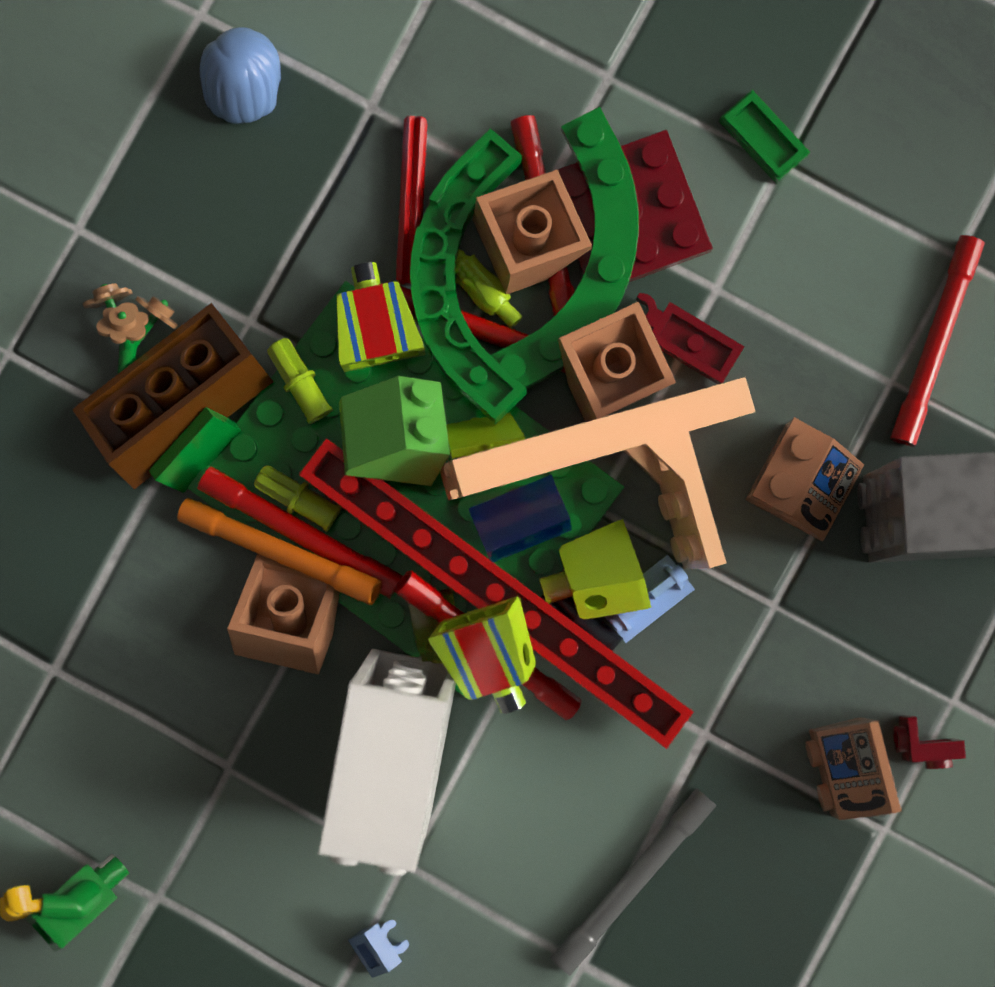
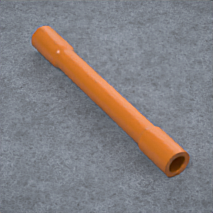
M185 499L178 510L177 519L179 522L210 536L223 538L332 586L336 591L368 605H372L379 596L382 587L381 580L349 566L336 564L227 517L223 512L194 499Z

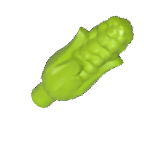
M459 249L456 261L455 282L468 293L473 302L483 312L492 316L497 314L509 328H513L523 316L509 303L510 294L505 293L499 279L480 263L475 254L468 256L463 250Z

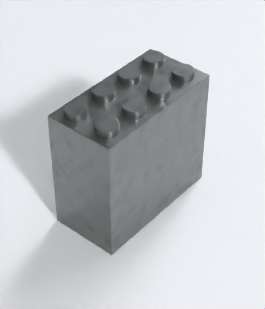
M995 452L900 457L864 475L863 483L858 484V505L860 509H865L866 527L861 528L860 542L862 552L868 553L869 563L995 556Z

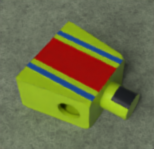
M375 262L362 263L351 267L355 290L337 294L339 361L344 372L426 355L423 341L399 282L393 281L381 284Z
M518 596L439 623L428 640L466 698L473 700L492 694L502 714L511 713L525 705L526 701L519 685H522L529 679L535 668V657Z

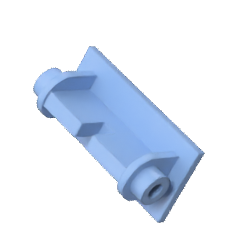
M666 555L643 573L651 608L605 616L619 636L624 638L623 641L625 643L695 590L687 580L689 577L678 564L676 565L669 555Z

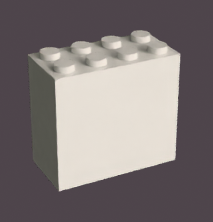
M372 649L349 687L319 854L328 855L331 861L341 865L354 866L358 862L378 865L377 869L391 875H403L406 871L415 873L431 818L456 682L442 662Z

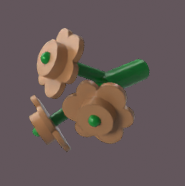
M117 283L102 284L99 288L92 291L94 298L83 303L84 308L91 307V309L103 305L107 307L103 311V319L98 321L96 328L101 336L110 337L113 343L119 344L117 375L136 361L137 347L158 319H161L173 329L178 326L170 318L174 311L168 306L167 300H159L155 296L149 302L139 296L135 299L151 313L149 316L144 312H138V307L133 303H122L116 307V302L133 294L132 290L127 287L119 289Z

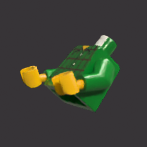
M111 854L94 870L86 864L53 894L42 893L40 899L32 900L28 885L10 888L0 898V916L5 921H16L25 918L54 952L61 950L117 899L112 889L128 876L129 872L122 862Z

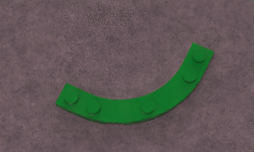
M600 106L561 126V132L588 184L593 203L595 219L594 241L583 278L565 306L549 322L524 339L490 355L526 389L564 368L558 339L615 313L631 278L639 234V209L636 189L623 150Z
M490 128L447 171L429 198L430 203L423 215L420 227L417 226L411 252L410 280L417 321L424 341L435 362L448 380L496 425L527 394V391L518 380L489 355L472 334L459 307L455 282L458 251L464 232L474 215L476 198L493 192L522 163V155Z

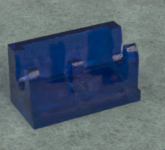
M552 475L469 508L488 559L492 562L572 530L569 514Z

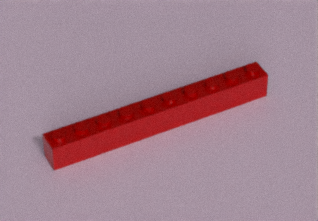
M327 438L299 475L476 608L480 609L518 596L522 605L532 649L666 749L669 747L694 713V711L381 479L345 475L343 450Z

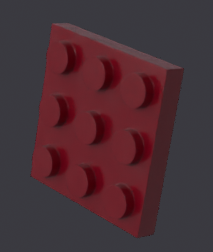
M667 129L622 145L621 148L629 164L635 184L639 209L637 251L629 282L712 252V244ZM576 162L557 170L593 248L595 232L593 203L588 184L580 166ZM592 248L576 259L582 275H584L589 263Z

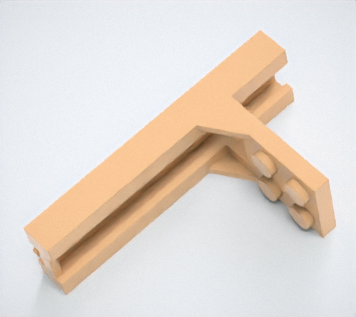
M746 377L455 459L445 463L440 473L449 501L623 450L660 485L662 494L658 496L659 507L664 519L670 520L674 537L671 538L670 543L676 561L678 563L682 562L684 569L713 568L726 564V560L688 431L753 413L755 408Z

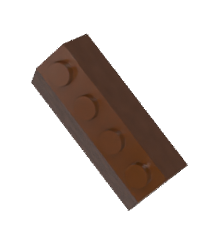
M211 302L72 410L107 463L133 489H136L152 476L149 472L150 468L204 408L208 407L228 418L272 384L273 380Z

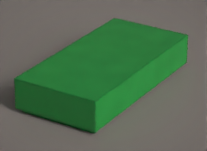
M753 89L720 117V124L776 184L810 154V151Z
M206 407L150 468L149 472L155 481L185 493L196 475L213 462L241 430L233 420Z

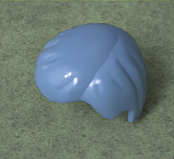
M232 28L220 34L216 40L210 42L205 47L200 61V81L205 103L212 113L229 123L240 124L254 122L273 111L276 106L279 82L281 81V66L278 52L266 36L249 28Z

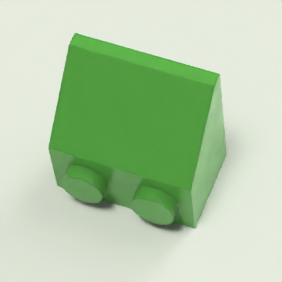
M397 376L341 397L339 410L345 475L428 486L433 484L450 455L441 382Z

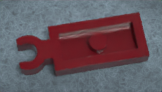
M639 293L636 301L646 307V319L661 351L717 385L722 384L745 346L671 302L662 312L657 309L656 302L650 295Z

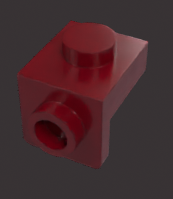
M911 715L899 716V726H894L893 740L896 752L902 753V760L912 763L925 762L926 769H945L953 767V759H966L965 740L949 738L919 741L917 717Z

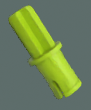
M283 338L274 342L267 349V353L286 383L283 387L285 392L291 391L306 416L308 424L315 423L330 414L333 408L329 406L314 381L315 372L313 370L308 371L290 339Z
M269 465L261 469L254 483L258 490L287 506V512L292 514L295 511L321 526L325 531L331 528L342 508L308 489L309 484L307 482H303L301 485Z

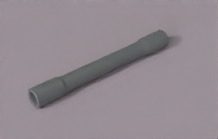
M696 788L673 814L669 824L580 926L576 927L550 958L553 962L571 976L596 947L599 938L680 844L696 831L717 805Z

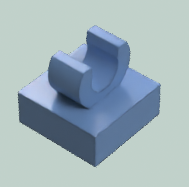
M389 920L380 925L378 923L359 931L348 940L372 978L388 973L399 965L402 960L398 954L403 953L409 947L407 940L393 946L387 939L388 931L397 925L395 920Z

